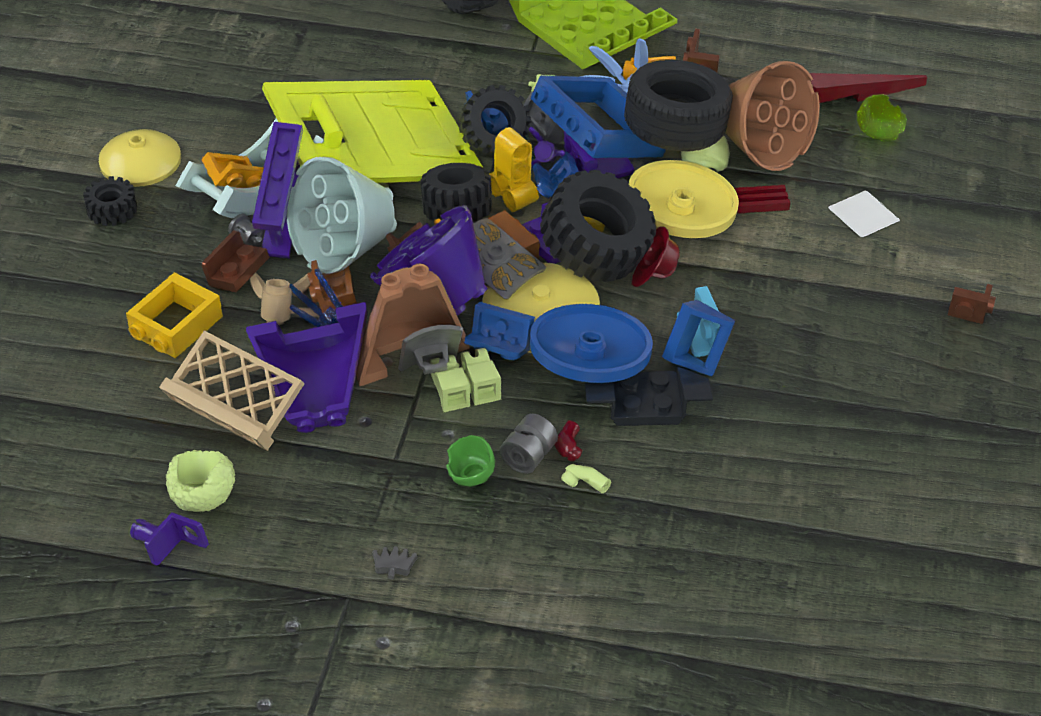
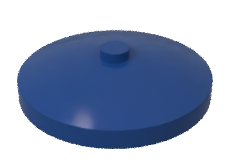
M573 304L554 308L539 316L533 323L530 332V350L534 358L551 372L576 381L607 383L630 378L641 372L648 365L652 354V336L643 323L628 313L602 305Z

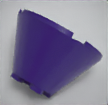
M465 205L455 207L441 214L440 216L443 220L432 227L426 223L398 244L377 264L380 269L378 274L376 275L375 272L371 273V279L374 283L381 286V279L385 274L403 268H410L415 264H424L429 268V271L440 278L456 315L462 313L466 309L465 303L471 298L476 299L488 289L484 284L485 279L471 211Z

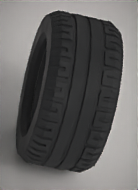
M682 60L654 61L643 65L631 76L624 117L631 131L641 140L651 145L673 151L701 150L717 143L724 136L729 120L733 94L727 81L708 67Z

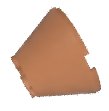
M778 61L729 85L733 98L725 134L757 166L771 171L787 169L793 165L792 162L799 155H804L811 145L818 125L820 106L818 92H814L811 84L813 80L811 74L798 63Z

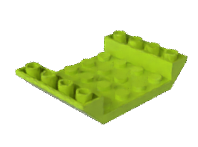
M509 0L518 21L581 69L600 62L589 50V47L597 46L612 56L636 44L638 38L644 40L677 24L678 20L661 7L648 14H644L626 0Z

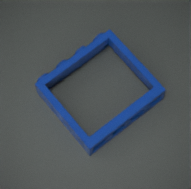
M539 77L530 99L592 158L663 157L666 149L641 140L631 131L624 117L627 93L611 78ZM575 102L596 103L624 130H604ZM592 143L596 144L594 149L591 148Z

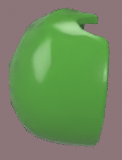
M470 435L459 438L447 450L449 459L446 467L449 476L458 485L473 487L485 483L494 471V454L490 444L483 437Z

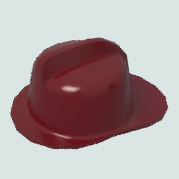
M663 226L656 229V235L651 247L634 271L631 283L634 287L643 285L651 277L664 279L674 273L680 249L669 238V232L666 227Z

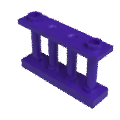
M273 122L253 215V228L265 230L262 248H266L268 255L272 257L290 258L292 240L288 231L286 214L291 188L295 186L299 176L296 175L300 168L297 159L303 134L302 125Z

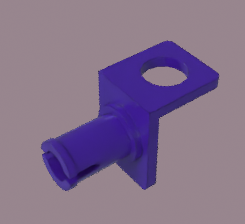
M173 512L159 526L141 518L137 519V524L133 523L130 531L133 539L145 542L144 545L150 560L156 566L164 560L181 540L203 548H207L209 545L200 522ZM185 526L194 530L198 537L189 533Z

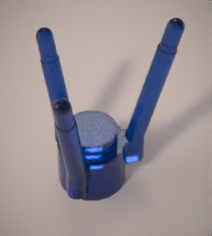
M315 269V275L335 308L343 307L321 271ZM290 284L289 288L292 289V292L319 317L317 320L294 305H290L291 311L316 327L339 323L336 309L329 306L322 313V310L293 284Z

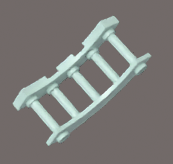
M273 123L255 144L238 156H247L252 166L263 167ZM316 135L313 142L323 143L324 139ZM191 161L188 162L176 184L177 187L187 191L208 194L217 200L213 210L229 218H234L239 214L253 215L260 187L236 188L228 185L226 187L215 186L204 164H197Z

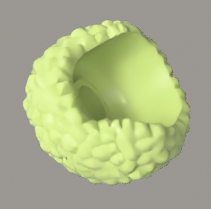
M187 451L174 456L171 460L172 462L169 463L166 474L167 491L170 498L180 509L193 512L210 511L224 503L229 497L235 482V471L233 463L219 451Z

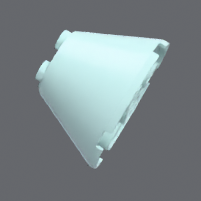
M331 157L312 158L306 161L296 172V175L299 176L295 186L291 188L286 214L287 225L297 254H303L309 262L307 265L309 268H311V261L317 260L321 273L340 272L383 240L389 232L393 233L395 231L397 223L394 218L393 193L390 188L381 186Z

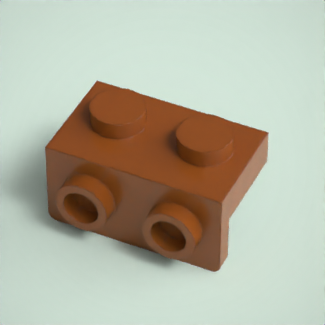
M317 260L311 261L312 272L307 273L311 285L309 286V291L313 303L319 302L322 313L357 303L353 276L349 266L340 272L321 274Z

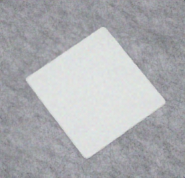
M863 191L828 207L860 237H865L900 221L899 218L868 191Z

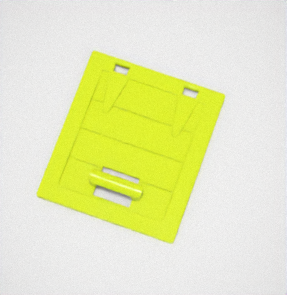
M430 80L263 83L262 90L278 122L302 125L303 134L297 159L300 167L306 161L315 157H331L376 183L421 181L422 175L427 173L429 169L448 163H471L483 167L474 151L469 148V143L463 141V133H460L457 123ZM435 102L437 106H431L430 103ZM303 121H319L325 133L323 143L313 142ZM464 150L466 155H460L459 151Z

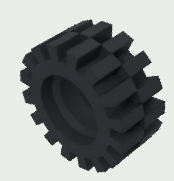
M109 176V180H104L103 177L99 178V183L93 181L91 182V187L87 186L85 188L86 192L83 193L87 215L91 221L94 220L95 224H99L102 221L103 226H108L110 222H112V226H116L117 221H121L123 224L127 222L126 217L131 219L133 218V213L137 212L134 187L132 184L130 185V181L127 179L123 182L122 177H118L117 180H114V176Z

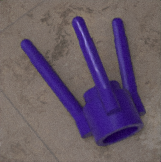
M533 127L529 128V132L538 141L534 149L536 159L531 162V168H533L535 163L539 165L542 162L551 163L557 157L565 155L564 150H558L554 143L545 141L544 137Z

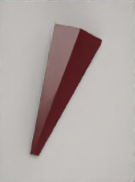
M810 73L813 78L811 81L813 90L818 92L819 103L853 96L857 102L926 86L928 78L926 75Z

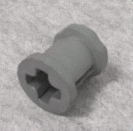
M239 214L230 222L228 227L229 234L233 230L239 231L244 244L256 247L262 245L265 230L254 229L247 215Z

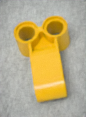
M508 127L503 129L495 139L494 171L489 173V175H491L492 195L495 197L502 196L506 207L511 212H516L536 202L539 199V192L531 180L532 145L513 128Z

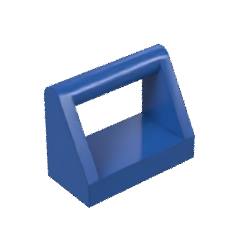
M699 300L683 303L662 358L682 367L713 376L735 321ZM702 318L720 324L706 362L688 353Z

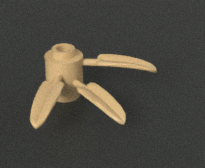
M256 272L250 278L255 294L258 298L262 299L261 317L267 323L276 321L278 325H282L284 321L290 319L291 313H302L304 317H317L336 313V309L322 313L320 307L291 308L292 295L297 297L311 286L308 274L292 286H290L288 281L282 279H270L265 284Z

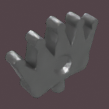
M397 546L393 547L390 556L387 547L383 548L381 556L377 554V550L372 552L376 573L388 574V579L391 580L394 579L395 574L407 576L417 560L416 553H413L407 559L408 549H404L398 555Z

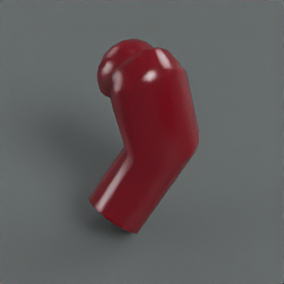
M569 420L559 432L558 440L554 446L562 457H566L568 461L574 462L582 454V449L576 445L577 442L574 439L580 431V427L574 421Z

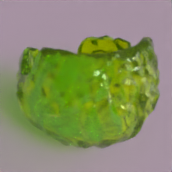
M879 94L867 97L857 111V121L860 129L873 139L881 141L896 140L899 133H903L905 130L906 115L902 113L900 106L897 105L895 107L890 103L888 95Z

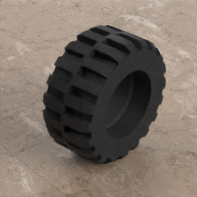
M585 170L564 178L556 188L541 216L540 229L541 233L544 234L542 238L546 247H550L549 252L554 259L558 258L561 261L560 265L566 270L568 268L573 270L574 275L589 277L588 280L599 281L600 279L603 282L614 281L615 278L616 280L622 279L629 273H632L651 247L656 235L653 211H649V202L646 198L643 199L641 197V192L636 187L633 189L628 185L629 182L623 178L620 180L615 177V174L609 172L602 174L600 170H590L589 173ZM583 216L601 222L613 235L596 230Z

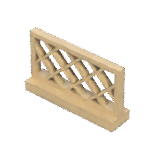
M203 331L173 378L170 380L166 377L159 388L171 400L268 451L274 442L271 435L304 386L302 380ZM208 342L216 345L218 355L203 359L202 351ZM236 356L240 357L242 367L227 372L225 360ZM219 362L221 374L206 378L204 367ZM199 368L200 381L190 384L183 382L189 371ZM258 369L265 370L266 380L251 384L249 372ZM244 375L245 387L230 391L228 379ZM223 381L225 393L213 397L210 396L208 385ZM285 381L292 384L285 395L275 396L273 385ZM268 387L270 399L255 404L253 391ZM247 394L249 406L238 410L234 409L232 398ZM272 406L273 415L268 423L265 425L259 422L256 411Z

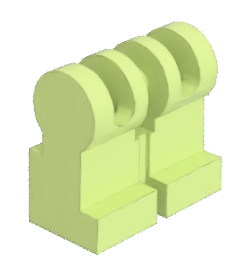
M486 348L476 349V357H472L468 351L462 352V367H459V363H457L454 355H448V369L431 373L434 385L440 396L443 412L470 407V393L474 405L501 400V377L493 361H490ZM439 358L430 359V364H437L439 362Z

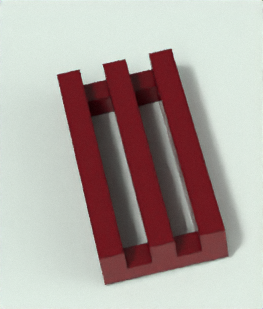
M785 185L734 188L739 199L737 213L790 210V199H788Z

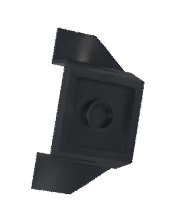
M677 367V373L674 371L639 372L630 378L615 382H585L587 404L610 403L611 419L614 420L616 426L679 425L682 418L686 416L687 401H713L709 379Z

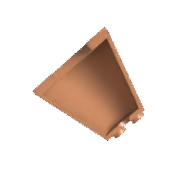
M415 264L410 268L399 269L382 277V284L363 336L356 372V380L359 387L388 377L387 368L380 356L401 349L403 340L412 333L437 325L461 326L440 278L429 271L426 265ZM464 330L458 352L470 349V345L464 344L466 337Z

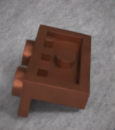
M233 230L201 265L210 287L237 292L269 259L266 248L244 244L240 232Z

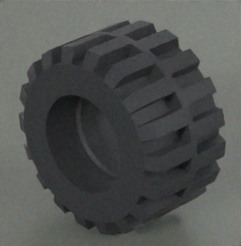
M490 85L486 89L482 88L473 94L462 108L463 112L459 116V121L461 122L459 131L465 135L462 139L465 143L469 142L471 144L469 148L472 151L477 149L480 151L479 155L483 157L488 154L490 158H494L495 139L497 137L487 132L482 125L481 113L484 109L495 108L500 110L507 118L508 127L513 128L524 139H526L525 136L529 133L530 127H528V124L531 123V116H527V113L530 109L528 105L523 106L522 102L525 99L522 96L517 98L514 95L516 91L512 88L509 91H506V86L500 85L498 88H495L494 85Z
M448 163L431 168L422 175L423 213L429 220H433V222L436 219L443 220L440 216L441 214L463 205L467 206L471 211L473 222L483 219L492 211L491 175H489V171L485 170L484 167L471 163Z

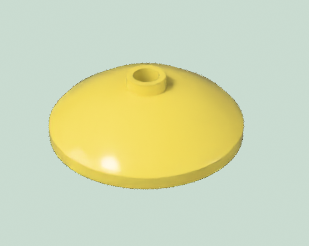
M148 129L132 130L114 137L102 148L99 154L100 170L108 180L109 176H114V180L122 177L123 182L127 179L133 187L148 186L163 181L177 170L181 162V151L178 143L162 132Z

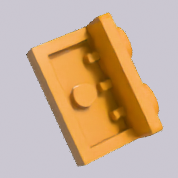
M207 152L201 159L215 186L226 187L228 185L236 188L260 186L264 167L252 166L247 156Z

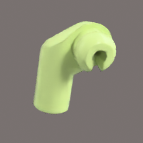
M570 464L565 468L566 471L561 476L562 481L572 487H575L579 479H581L600 493H605L611 485L610 479L593 467Z

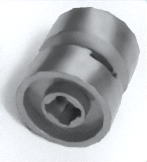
M538 414L526 415L514 429V432L500 446L502 459L513 470L524 474L532 473L544 458V455L557 442V431L551 422Z

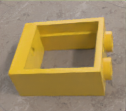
M175 272L126 313L129 332L136 340H142L153 346L158 352L166 353L175 359L194 343L203 331H207L223 317L220 296ZM173 302L192 311L171 330L153 321L156 316Z

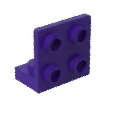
M564 131V151L574 157L578 172L586 170L589 173L590 170H600L602 174L607 172L615 174L616 178L634 173V167L628 158H592ZM592 143L591 148L594 149L596 144Z

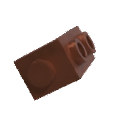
M695 28L693 37H688L683 61L703 65L718 73L720 55L698 52L700 29Z

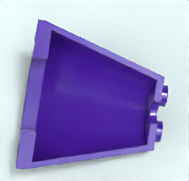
M366 302L336 308L339 323L283 334L276 321L246 327L248 337L259 359L302 380L304 386L284 415L290 424L297 426L298 432L308 433L314 431L316 427L328 425L337 427L346 423L368 316ZM285 381L273 385L275 396L285 395L292 384Z

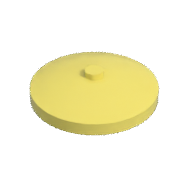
M661 160L648 163L637 169L630 177L628 183L633 189L636 187L641 192V197L643 199L646 198L649 202V211H653L656 229L664 226L668 229L669 235L682 238L714 236L728 229L736 218L739 199L734 187L717 172L696 163L681 160Z
M543 263L546 266L545 271L529 279L509 299H504L489 285L482 298L483 303L534 316V322L545 312L557 307L573 304L600 305L598 293L586 277H578L574 275L573 270L569 268L566 270L561 265L553 263Z

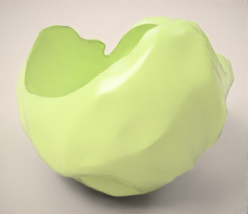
M725 136L708 148L696 151H681V161L696 163L709 169L713 168L716 172L724 170L729 164L730 151Z

